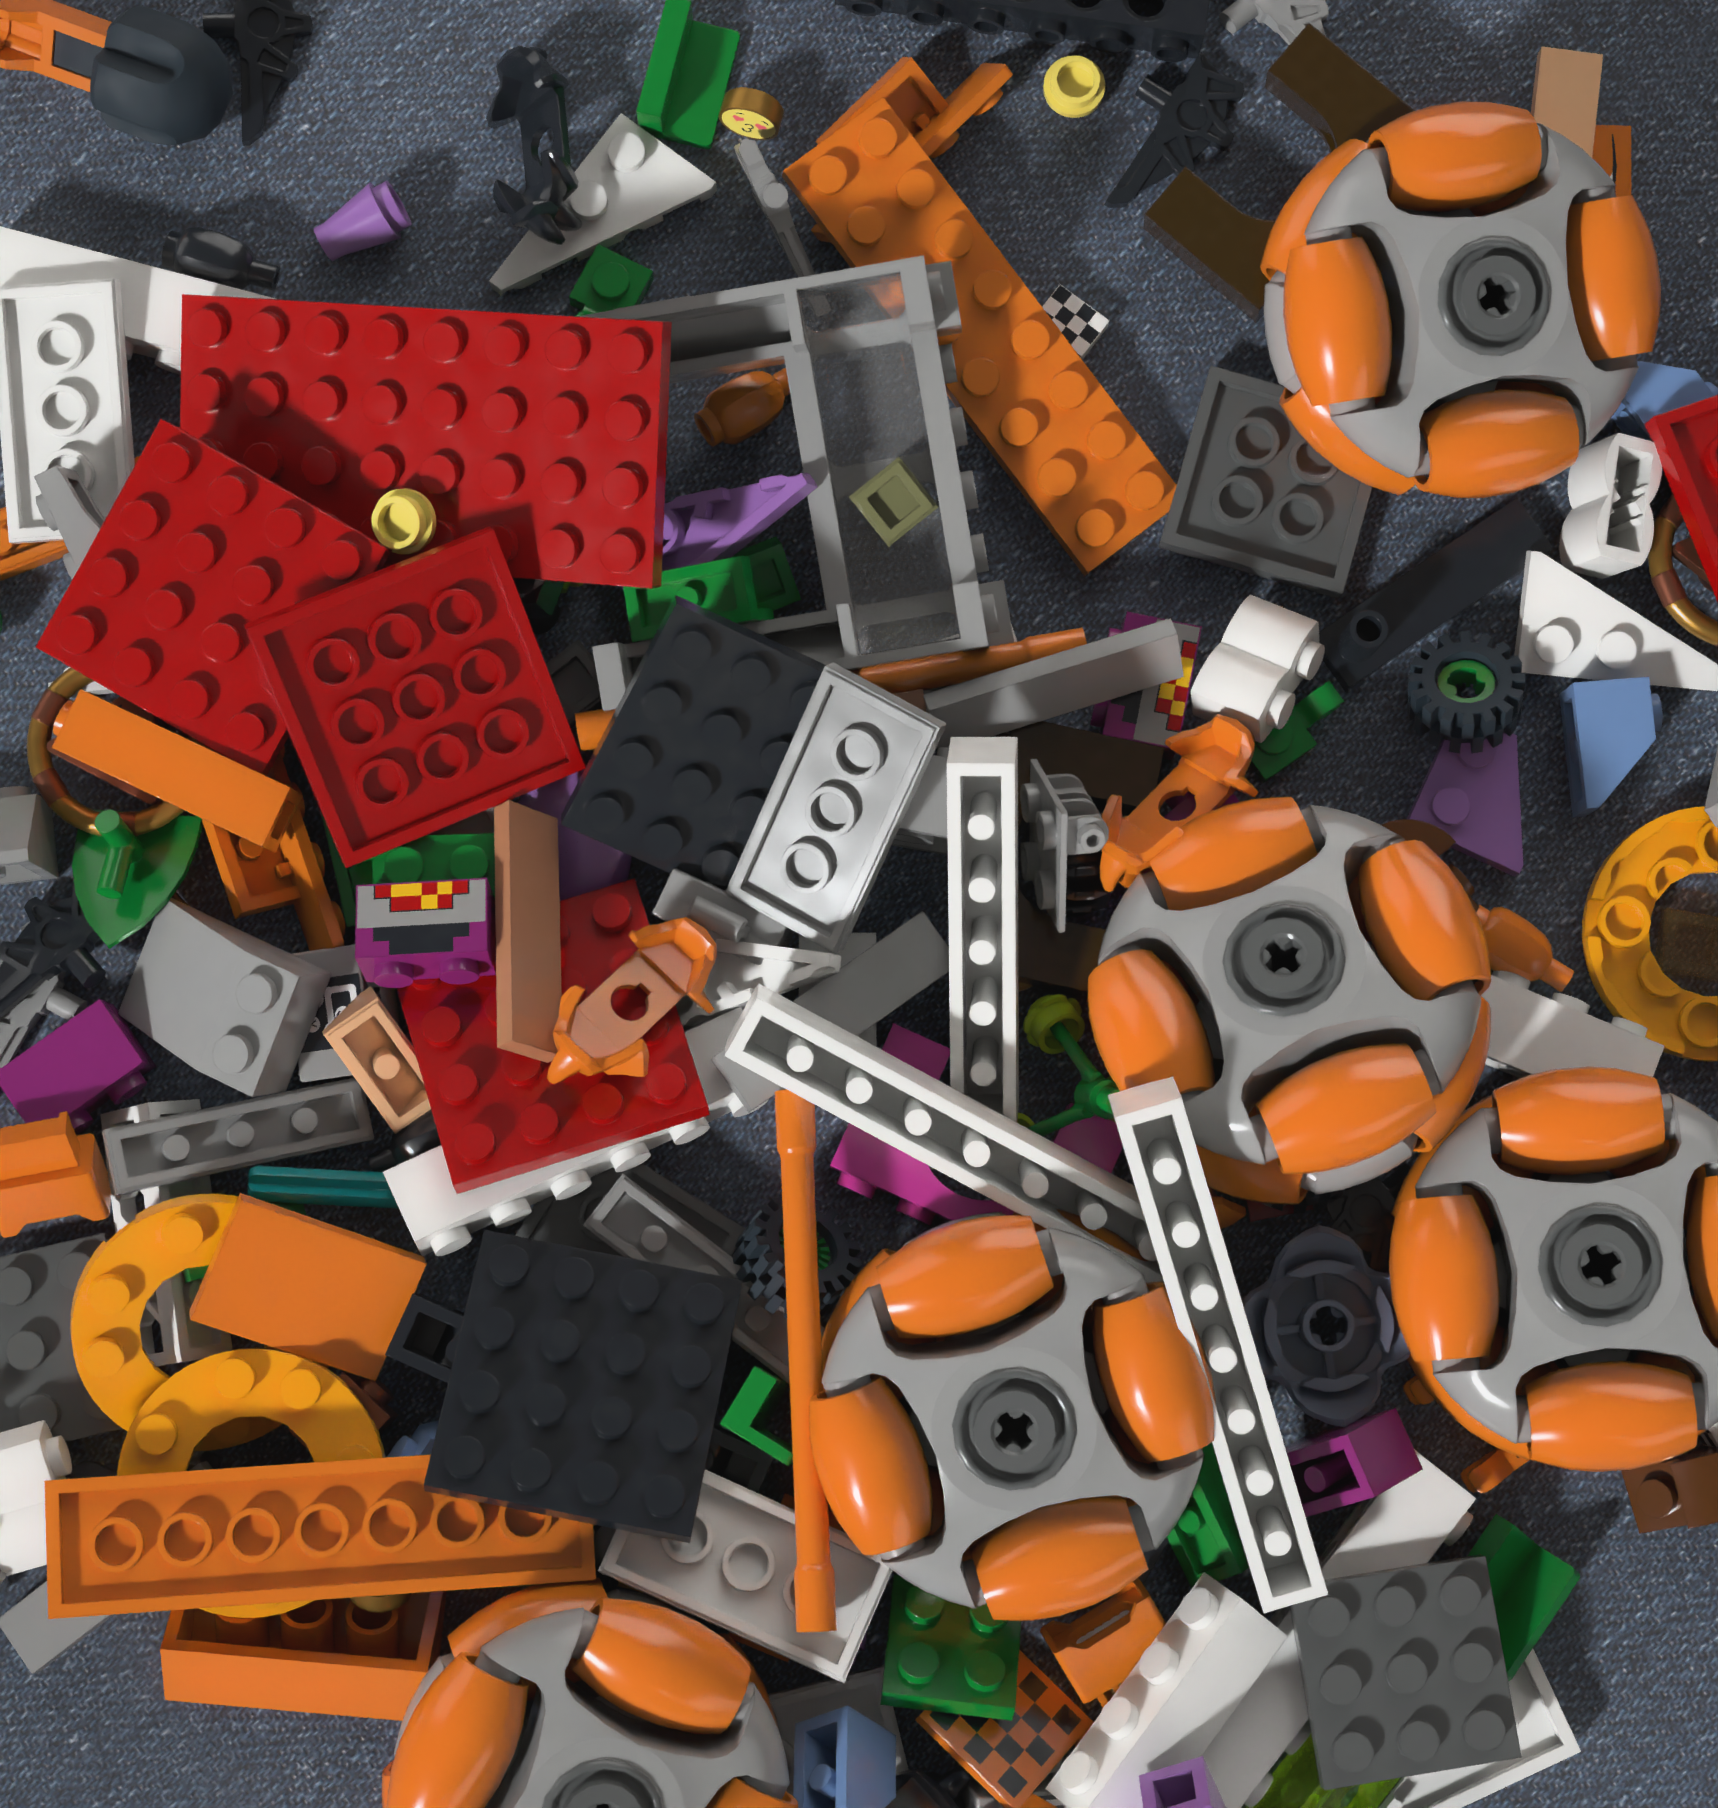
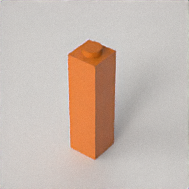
M82 689L79 690L75 701L68 700L62 706L54 722L53 734L57 737L51 748L276 853L303 797L301 793L289 786Z

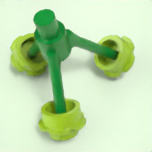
M1063 994L1046 995L1037 999L1030 1006L1023 1022V1030L1027 1033V1040L1030 1044L1040 1047L1042 1051L1048 1054H1057L1065 1051L1080 1071L1082 1079L1075 1088V1104L1070 1109L1036 1124L1025 1114L1018 1113L1017 1123L1042 1137L1093 1116L1115 1122L1108 1095L1120 1091L1111 1076L1104 1078L1102 1073L1091 1063L1077 1042L1085 1029V1023L1081 1017V1005L1075 998L1067 999Z

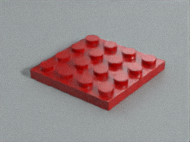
M160 419L38 641L36 648L225 757L267 776L288 739L289 733L244 628V624L381 570L392 549L174 424Z
M490 526L244 624V628L345 868L586 768L494 529Z
M635 878L560 901L561 990L563 995L572 986L579 985L585 990L577 1006L638 950L628 936L632 930L638 931L650 925ZM496 975L479 976L477 981L469 984H449L441 981L440 978L413 980V983L409 986L397 988L452 1184L457 1194L710 1115L676 1005L641 1037L646 1043L649 1052L648 1074L645 1077L607 1075L605 1072L587 1076L577 1072L561 1082L552 1084L547 1079L551 1062L546 1063L497 1048ZM639 986L635 990L624 988L615 991L611 995L610 1002L617 1016L624 1020L634 1021L639 1020L646 1014L645 999L648 995Z

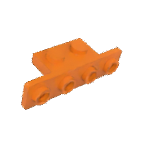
M902 57L815 142L820 144L880 98L884 97L928 157H938L958 140L959 133L957 129L972 115L978 116L983 114L1000 100L1003 95V91L1000 88L1012 77L1013 73L1006 64L983 63L944 99L912 57ZM818 224L811 229L818 240L832 243Z
M283 746L267 777L301 793L297 784L289 780L283 762L285 747ZM303 797L276 853L202 819L235 919L294 904L309 951L344 946V917L339 905L335 901L330 900L323 880L325 863L322 852L314 841H310L303 821L305 813Z

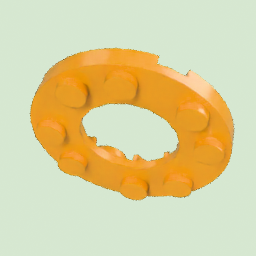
M1705 806L1677 810L1660 816L1628 835L1613 849L1597 871L1589 888L1582 918V943L1586 966L1592 983L1601 1000L1614 1017L1624 1018L1648 1028L1645 1037L1664 1045L1663 1052L1695 1061L1716 1062L1718 1061V996H1702L1684 990L1674 983L1659 967L1651 952L1649 937L1651 915L1655 902L1672 883L1690 874H1718V828L1704 811Z
M195 1194L166 1200L135 1214V1220L120 1229L107 1242L103 1241L99 1245L79 1278L73 1297L70 1322L73 1356L76 1367L93 1401L103 1413L127 1432L147 1399L161 1384L171 1377L156 1367L142 1346L140 1322L146 1302L163 1281L187 1268L208 1266L238 1196ZM265 1345V1347H264V1348H269V1349H276V1348H273V1347H270V1346H267V1345ZM319 1363V1364H321L322 1366L326 1367L327 1369L329 1368L328 1365ZM263 1416L236 1417L214 1427L196 1446L195 1451L217 1450L244 1444L269 1433L282 1423Z
M242 1348L221 1352L196 1361L172 1375L156 1389L138 1411L129 1427L118 1461L117 1476L187 1471L196 1446L214 1427L236 1417L263 1416L287 1425L306 1443L314 1462L385 1458V1454L374 1421L361 1401L339 1376L313 1360L279 1349ZM314 1600L199 1609L227 1617L257 1618L282 1614L302 1607Z

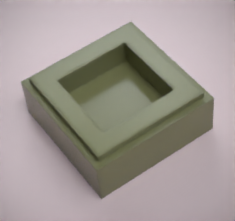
M900 456L849 496L888 547L939 507Z

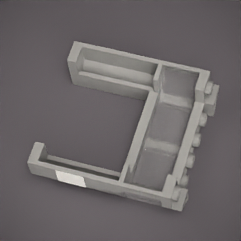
M923 255L696 296H685L581 316L672 322L669 384L781 364L786 365L803 473H809L818 485L807 497L826 610L741 624V626L825 665L834 662L849 671L1014 642L1004 580L978 584L977 573L989 571L983 533L970 535L966 510L979 508L973 470L964 472L959 470L956 447L968 445L962 407L949 409L945 386L947 383L958 382L952 344L940 346L938 344V337L962 333L951 261L925 265ZM900 456L939 507L888 547L849 496ZM652 640L630 644L616 642L592 646L603 711L616 710Z

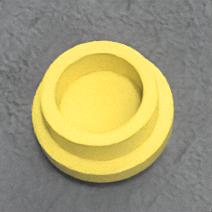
M1077 55L1066 56L1054 62L1046 72L1043 83V93L1048 105L1056 113L1068 118L1084 117L1095 111L1102 102L1105 92V79L1101 69L1092 60Z
M408 488L395 489L383 495L377 502L372 514V529L379 542L392 549L391 552L412 554L421 551L431 542L436 530V514L430 501L420 492Z

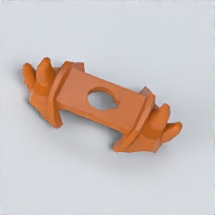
M1217 714L1210 722L1167 738L1165 745L1181 755V759L1178 765L1127 817H1122V796L1112 794L1108 798L1102 813V819L1108 826L1109 838L1101 849L1102 855L1099 867L1100 880L1105 891L1112 892L1117 882L1128 889L1139 873L1142 874L1152 870L1149 863L1151 859L1174 841L1181 838L1184 834V831L1180 828L1182 825L1198 816L1218 809L1236 790L1255 798L1258 790L1245 778L1255 750V737L1246 726L1237 719ZM1188 791L1195 795L1196 808L1186 819L1170 821L1160 815V807L1167 799L1174 796H1185Z
M687 917L648 925L638 931L632 930L628 936L638 950L578 1006L577 1004L585 989L579 985L570 987L561 996L559 1017L553 1030L554 1043L558 1050L548 1070V1081L556 1084L575 1075L577 1072L587 1076L605 1072L607 1075L645 1077L648 1074L649 1052L646 1043L641 1037L685 995L710 1014L715 1010L703 991L717 958V944L708 931ZM639 986L648 995L645 999L646 1014L639 1020L634 1021L620 1018L612 1009L611 995L619 989L628 988L635 990Z

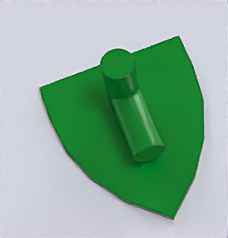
M111 809L95 810L100 812L95 819V827L102 836L78 829L72 862L75 893L87 922L109 949L143 928L174 895L185 879L197 850L203 827L201 818L179 815L159 829L136 837L117 813L124 811H114Z

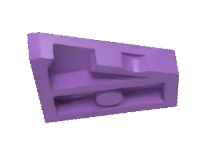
M1503 733L1502 744L1494 748L1485 739L1483 752L1472 754L1470 743H1461L1460 753L1449 752L1450 741L1444 739L1437 750L1407 819L1424 821L1437 826L1456 841L1451 848L1515 877L1520 874L1523 867L1517 735L1512 734L1508 736Z

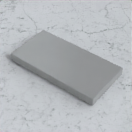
M834 662L826 665L725 893L834 954L842 951L947 723Z

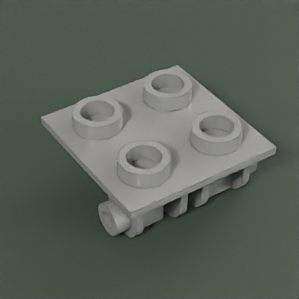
M1030 759V783L1022 784L1020 791L1023 819L1026 823H1029V842H1022L1020 845V868L1023 879L1025 881L1031 880L1034 885L1039 909H1047L1058 932L1061 933L1065 932L1067 855L1100 851L1108 841L1109 829L1078 777L1072 774L1046 775L1038 760Z

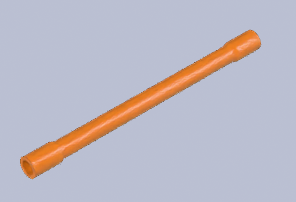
M1083 628L1029 636L1018 642L989 646L988 648L851 670V672L892 694L919 689L928 690L966 682L1087 644ZM603 709L575 713L581 751L596 749L615 710L603 711Z
M785 1089L775 1091L776 1142L777 1151L781 1159L797 1554V1564L794 1570L796 1632L836 1631L837 1619L835 1572L830 1557L828 1502L814 1466L809 1432L810 1399L812 1396L823 1391L814 1152L816 1150L815 1104Z

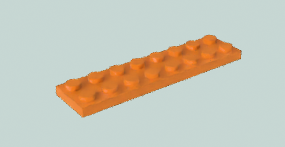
M884 97L880 98L783 170L782 178L851 268L923 255L925 265L951 261L962 333L938 337L939 346L952 344L958 382L945 384L947 395L957 408L962 407L964 418L1084 576L1169 512L1177 484ZM900 273L860 279L888 318L898 317L904 312L906 305Z
M431 1454L47 1480L44 1482L48 1619L596 1580L593 1524L426 1492L424 1482Z

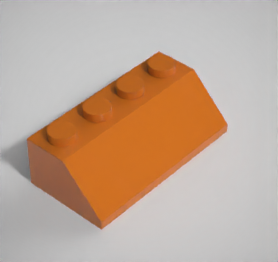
M446 1591L412 1593L406 1603L399 1608L387 1612L363 1610L356 1606L350 1598L314 1600L302 1607L282 1614L257 1618L227 1617L209 1613L199 1608L171 1610L160 1647L165 1700L402 1721L410 1700L420 1682L440 1656Z

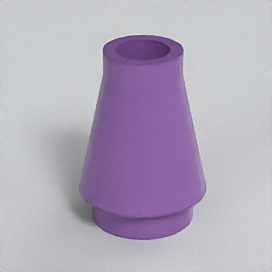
M386 180L377 186L369 182L329 219L315 227L314 233L331 261H335L344 255L400 239V231L411 226L412 223L398 194Z

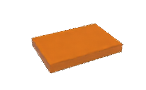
M240 1193L190 1308V1320L376 1381L387 1357L385 1353L410 1298L418 1286L427 1263L424 1256Z

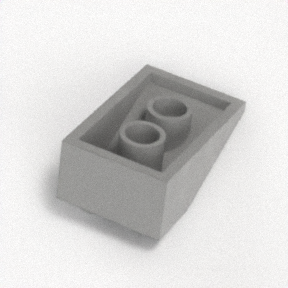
M171 898L155 915L118 1014L195 1070L244 1094L256 1097L285 1092L332 973Z

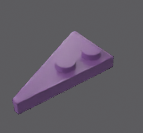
M800 473L793 476L780 474L759 479V483L733 489L720 487L679 496L673 501L665 503L662 571L731 558L814 491L818 485L809 473Z

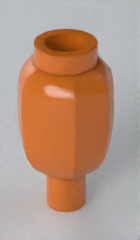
M786 367L773 375L764 371L748 372L731 379L713 390L706 397L703 404L704 408L694 414L697 428L706 442L713 447L722 441L725 444H738L757 434L773 422L783 409L785 397L790 394Z
M1479 904V908L1475 911L1481 921L1487 941L1490 969L1493 971L1512 972L1528 979L1530 982L1540 979L1557 991L1562 992L1571 980L1574 970L1553 958L1552 947L1546 935L1528 920L1508 908L1502 906L1494 907L1489 911Z

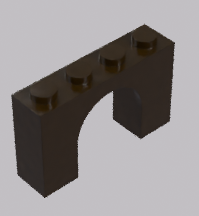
M1310 23L1305 26L1267 72L1265 88L1317 131L1330 153L1349 139H1358L1366 142L1375 130L1407 113L1415 111ZM1185 166L1144 214L1143 229L1255 323L1264 315L1265 284L1269 280L1262 273L1260 265L1270 231L1275 221L1254 218L1239 211Z
M1045 721L996 735V737H1018V831L1026 823L1021 811L1020 791L1022 784L1030 783V759H1037L1046 775L1072 774L1078 777L1097 809L1104 810L1107 800L1112 794L1122 796V814L1128 816L1157 787L1165 749ZM1018 887V982L1040 989L1088 999V976L1098 966L1099 953L1106 930L1066 921L1065 932L1059 933L1051 917L1034 907Z

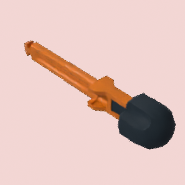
M0 0V68L33 71L90 92V99L94 108L101 111V116L108 127L151 143L177 145L202 139L220 124L233 95L230 64L217 43L190 23L143 5L124 11L111 22L54 0Z

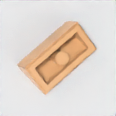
M370 986L361 992L322 1033L396 1134L431 1110L413 1044Z

